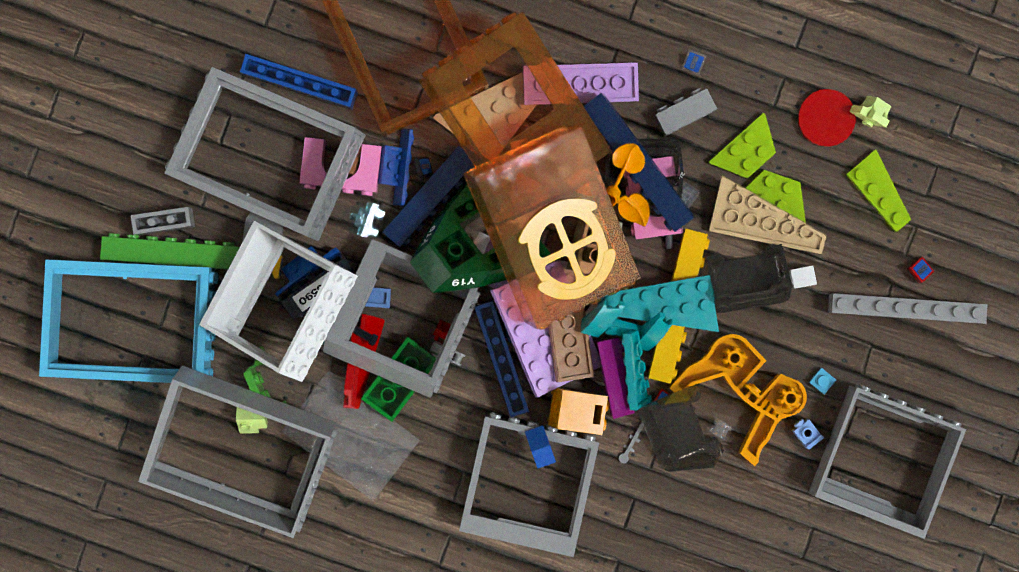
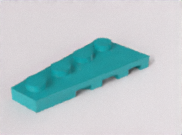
M630 330L624 333L622 338V345L625 350L624 365L626 366L627 373L625 382L628 385L627 402L630 410H638L652 402V396L647 393V388L650 386L648 379L644 378L646 366L645 362L640 358L643 351L639 331Z

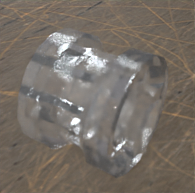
M716 418L714 426L710 427L708 431L725 441L727 438L726 434L732 430V427Z

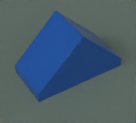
M544 426L525 431L537 468L555 463L556 460Z

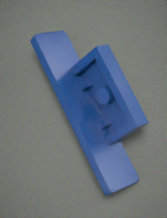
M413 129L401 130L399 147L382 146L378 184L395 186L393 205L404 206L408 196L406 190L410 178L409 164L412 160Z
M312 246L308 248L309 250L317 253V251ZM335 247L323 257L330 260L339 254L340 251ZM300 255L282 268L290 282L275 293L278 297L279 294L320 266Z

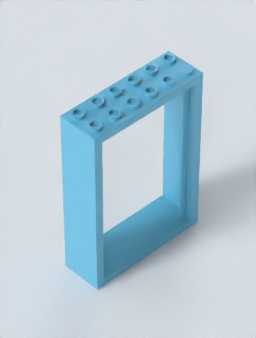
M45 260L40 377L171 383L179 370L58 363L63 274L123 277V279L131 277L196 281L192 369L213 377L211 360H214L212 341H215V334L199 324L216 294L215 284L218 283V272H216L215 268Z

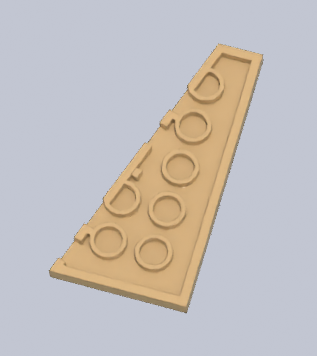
M721 175L709 231L822 254L826 234Z

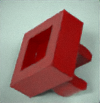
M440 320L433 334L435 335L434 340L437 341L439 337L445 340L451 324Z

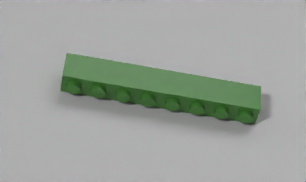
M108 233V237L102 236L100 260L229 269L240 247H234V243L223 242V246L215 245V241H204V244H196V240L185 239L184 243L177 242V238H165V241H158V237L146 236V240L139 239L138 235H127V238H120V234Z

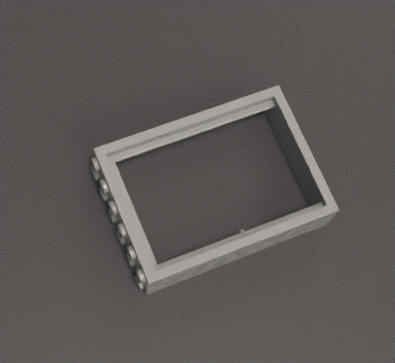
M211 67V70L205 76L203 88L197 94L195 106L189 112L187 124L181 130L182 135L179 142L174 145V153L166 163L165 174L319 241L366 135L355 127ZM223 87L343 138L306 221L249 196V193H241L187 169Z
M181 366L172 379L138 482L294 538L296 531L300 533L338 431L334 429L337 422ZM183 387L317 436L290 509L227 487L223 482L219 484L158 461Z

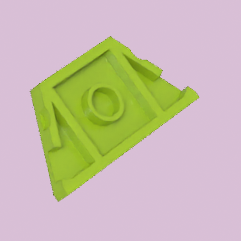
M764 113L761 114L708 163L745 179L749 178L776 153L766 115Z
M763 170L746 187L749 191L806 222L801 182Z

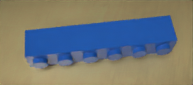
M245 54L240 73L244 76L351 110L358 94L355 88Z

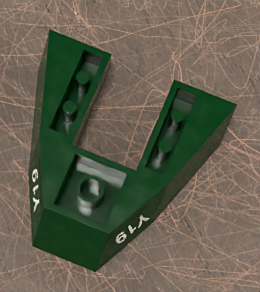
M484 165L464 182L434 220L410 260V264L432 293L478 288L524 276L535 271L530 260L527 243L521 244L518 241L522 230L490 251L482 254L463 229L500 205L506 195ZM540 240L539 255L543 258L551 253Z

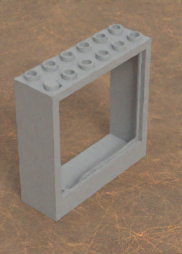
M372 239L355 274L358 276L355 284L351 288L344 305L341 307L335 322L327 334L323 352L431 398L433 392L438 393L443 376H445L458 343L476 306L480 292L477 291L478 288L450 291L466 298L460 313L455 315L429 375L353 343L349 339L376 284L377 279L375 276L382 263L422 280L410 264L413 256Z
M863 385L849 386L808 493L925 539L966 429L961 428V423L949 419L943 421V416L931 412L925 414V409L913 405L907 407V402L894 398L889 400V395L876 391L871 393V389ZM856 399L918 423L926 422L947 430L916 515L892 506L887 500L827 478Z
M490 412V415H485L459 531L574 557L599 441L596 440L594 435L586 433L583 436H578L576 431L565 430V432H561L549 425H546V428H544L549 441L587 449L569 533L504 518L497 520L485 518L481 515L470 514L490 425L515 430L525 436V431L539 427L537 422L527 421V424L521 423L519 418L509 416L508 419L501 418V414Z

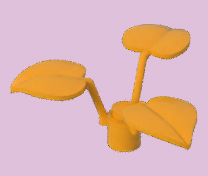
M626 143L615 150L612 157L613 164L618 168H622L615 185L608 186L606 190L603 181H599L600 176L598 172L589 167L578 169L568 180L566 185L569 188L586 196H596L602 191V202L606 206L612 207L618 203L619 214L624 219L640 224L643 227L647 225L650 217V206L647 199L639 193H633L629 198L626 195L620 197L621 191L618 188L625 170L635 174L640 172L645 165L644 154L638 145Z

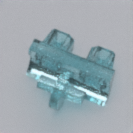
M368 202L366 209L360 207L358 214L352 212L351 216L356 218L354 225L359 227L357 235L366 238L367 236L377 237L379 228L371 225L373 218L382 221L385 215V211L377 207V204Z

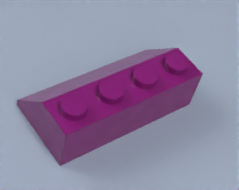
M619 337L597 341L596 346L600 358L605 390L609 400L611 417L615 419L635 413L634 410H630L627 402L628 385L625 382L627 373L622 353L625 352L622 341H620Z

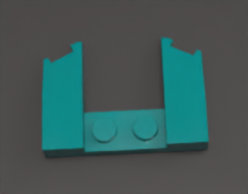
M604 300L581 319V333L599 337L605 332L607 335H616L623 338L624 333L630 330H638L642 350L650 351L673 325V319L664 322L665 314L659 312L644 325L640 326L617 319L625 308L626 302L619 301L616 307H612L611 305H606L607 301Z

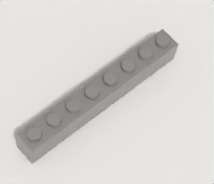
M832 293L829 294L828 313L986 324L988 304Z

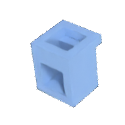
M800 419L794 424L795 428L792 429V432L808 450L824 438L809 419ZM809 429L811 434L806 437L804 432Z

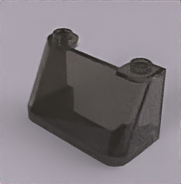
M782 244L767 245L762 251V255L726 261L724 256L718 253L706 257L707 272L711 278L716 313L780 304L790 299L792 282Z

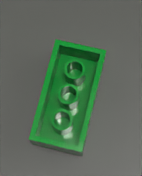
M407 337L391 359L429 374L437 357L413 339ZM378 376L361 399L393 422L415 391Z

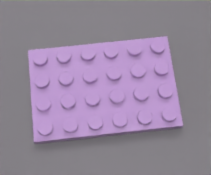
M560 260L545 266L547 273L555 280L569 283ZM533 271L491 290V293L535 397H540L570 382H556L546 305L573 302L576 299H557L539 291L537 285L541 281L536 272ZM589 335L593 370L601 367L595 344L591 335Z

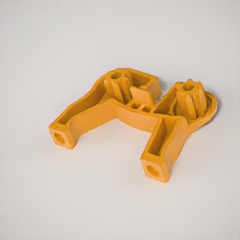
M726 334L714 340L702 358L687 365L668 388L684 401L688 397V392L693 385L723 376L735 394L746 404L758 411L738 451L749 463L756 466L759 462L760 452L770 440L776 425L781 419L795 415L804 408L807 401V393L799 381L779 373L762 391L754 384H746L766 360L744 337L737 334Z

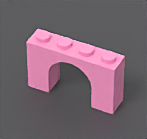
M305 137L299 183L304 185L306 189L315 190L316 186L321 187L327 175L324 168L326 146L324 139ZM362 144L359 168L352 177L346 179L342 193L353 194L354 191H361V195L372 196L373 193L378 192L382 146Z
M672 156L653 159L665 177L676 176L674 158ZM625 170L624 178L628 179V186H626L627 197L629 198L633 193L641 194L640 190L643 188L639 183L635 184L629 176L631 173ZM651 214L645 227L637 223L631 225L632 236H635L636 239L684 232L683 228L677 232H674L673 229L670 231L664 224L665 218L663 216L658 217Z

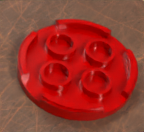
M823 89L812 93L803 101L799 109L798 125L801 133L809 142L819 146L831 147L842 143L851 135L856 124V116L849 112L853 106L852 102L843 93L832 89Z

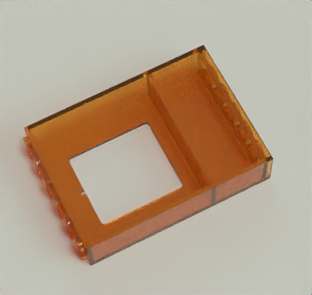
M513 12L500 20L502 24L499 22L486 29V35L482 33L470 40L469 43L471 45L466 44L453 52L455 56L445 57L437 63L438 67L435 65L422 73L423 77L419 79V82L507 216L519 217L612 150L523 12L519 14ZM514 47L549 99L554 110L502 145L465 90L462 82L487 65L485 61L489 64Z

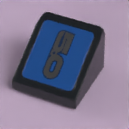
M429 157L415 158L414 163L418 177L421 179L432 176L433 170Z

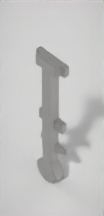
M641 412L640 416L644 418L634 436L630 434L628 437L632 439L628 446H623L626 448V451L619 455L621 463L628 462V454L630 451H635L632 447L635 441L639 443L640 439H638V436L646 421L653 420L652 417Z

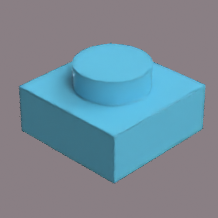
M820 367L809 383L825 395L836 379Z

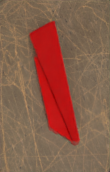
M362 314L360 328L372 335L376 334L378 339L371 346L368 344V341L352 333L351 342L376 352L385 323L384 319ZM350 363L347 364L343 408L359 409L370 372Z

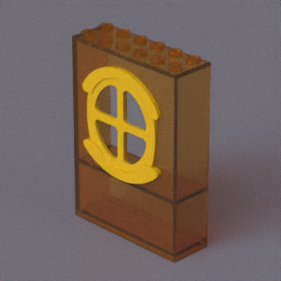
M567 124L463 173L524 322L539 330L545 329L550 326V323L564 320L568 314L582 311L584 306L590 303H598L602 300V297L614 295L619 291L618 289L624 286H632L636 283V280L641 278L582 127ZM564 216L577 217L591 228V234L574 243H570L561 219ZM550 223H554L562 243V248L541 258L539 255L540 237L545 227ZM591 242H596V263L592 271L588 275L583 276L574 253L577 249ZM563 256H567L575 275V281L572 283L559 282L547 273L545 266Z

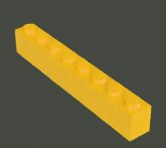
M689 229L683 230L684 233L682 234L671 281L699 277V269H703L705 258L702 257L703 252L708 249L710 239H707L708 234ZM672 325L665 336L654 347L647 378L670 384L672 380L675 381L678 371L675 369L676 362H680L682 351L679 350L680 345L685 343L687 332H684L685 327Z

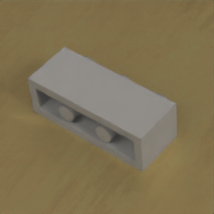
M699 88L691 92V97L685 99L683 96L674 101L675 105L669 108L665 105L656 110L657 114H655L654 118L664 137L717 110L708 89L702 91Z
M190 207L131 215L133 235L138 236L195 227L193 209Z

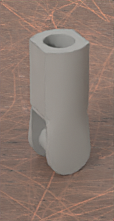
M435 340L429 352L438 356L443 344ZM456 350V355L451 362L461 366L460 362L466 355Z

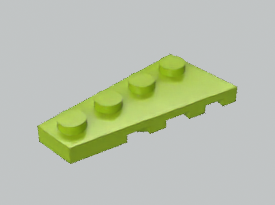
M876 149L846 174L894 232H898L911 220Z

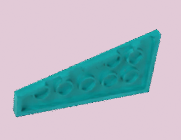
M710 275L596 294L598 305L604 300L607 301L606 305H611L612 307H616L619 301L626 302L625 308L618 317L649 321L659 312L665 314L664 322L673 319V325L719 332Z

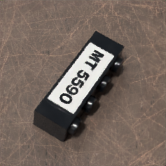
M341 252L330 259L331 262L356 274ZM319 267L278 295L279 300L293 320L304 316L309 310L329 271Z

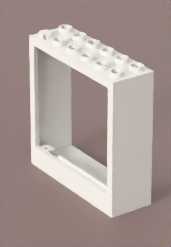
M254 221L199 325L274 371L302 382L358 276L284 235ZM284 248H287L329 272L285 356L280 361L238 335Z

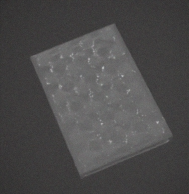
M328 371L299 409L337 422L334 429L338 431L325 465L374 501L420 439L395 420L393 422L388 420L363 400L359 409L343 408L345 382L331 371ZM286 425L282 432L311 454L317 436Z

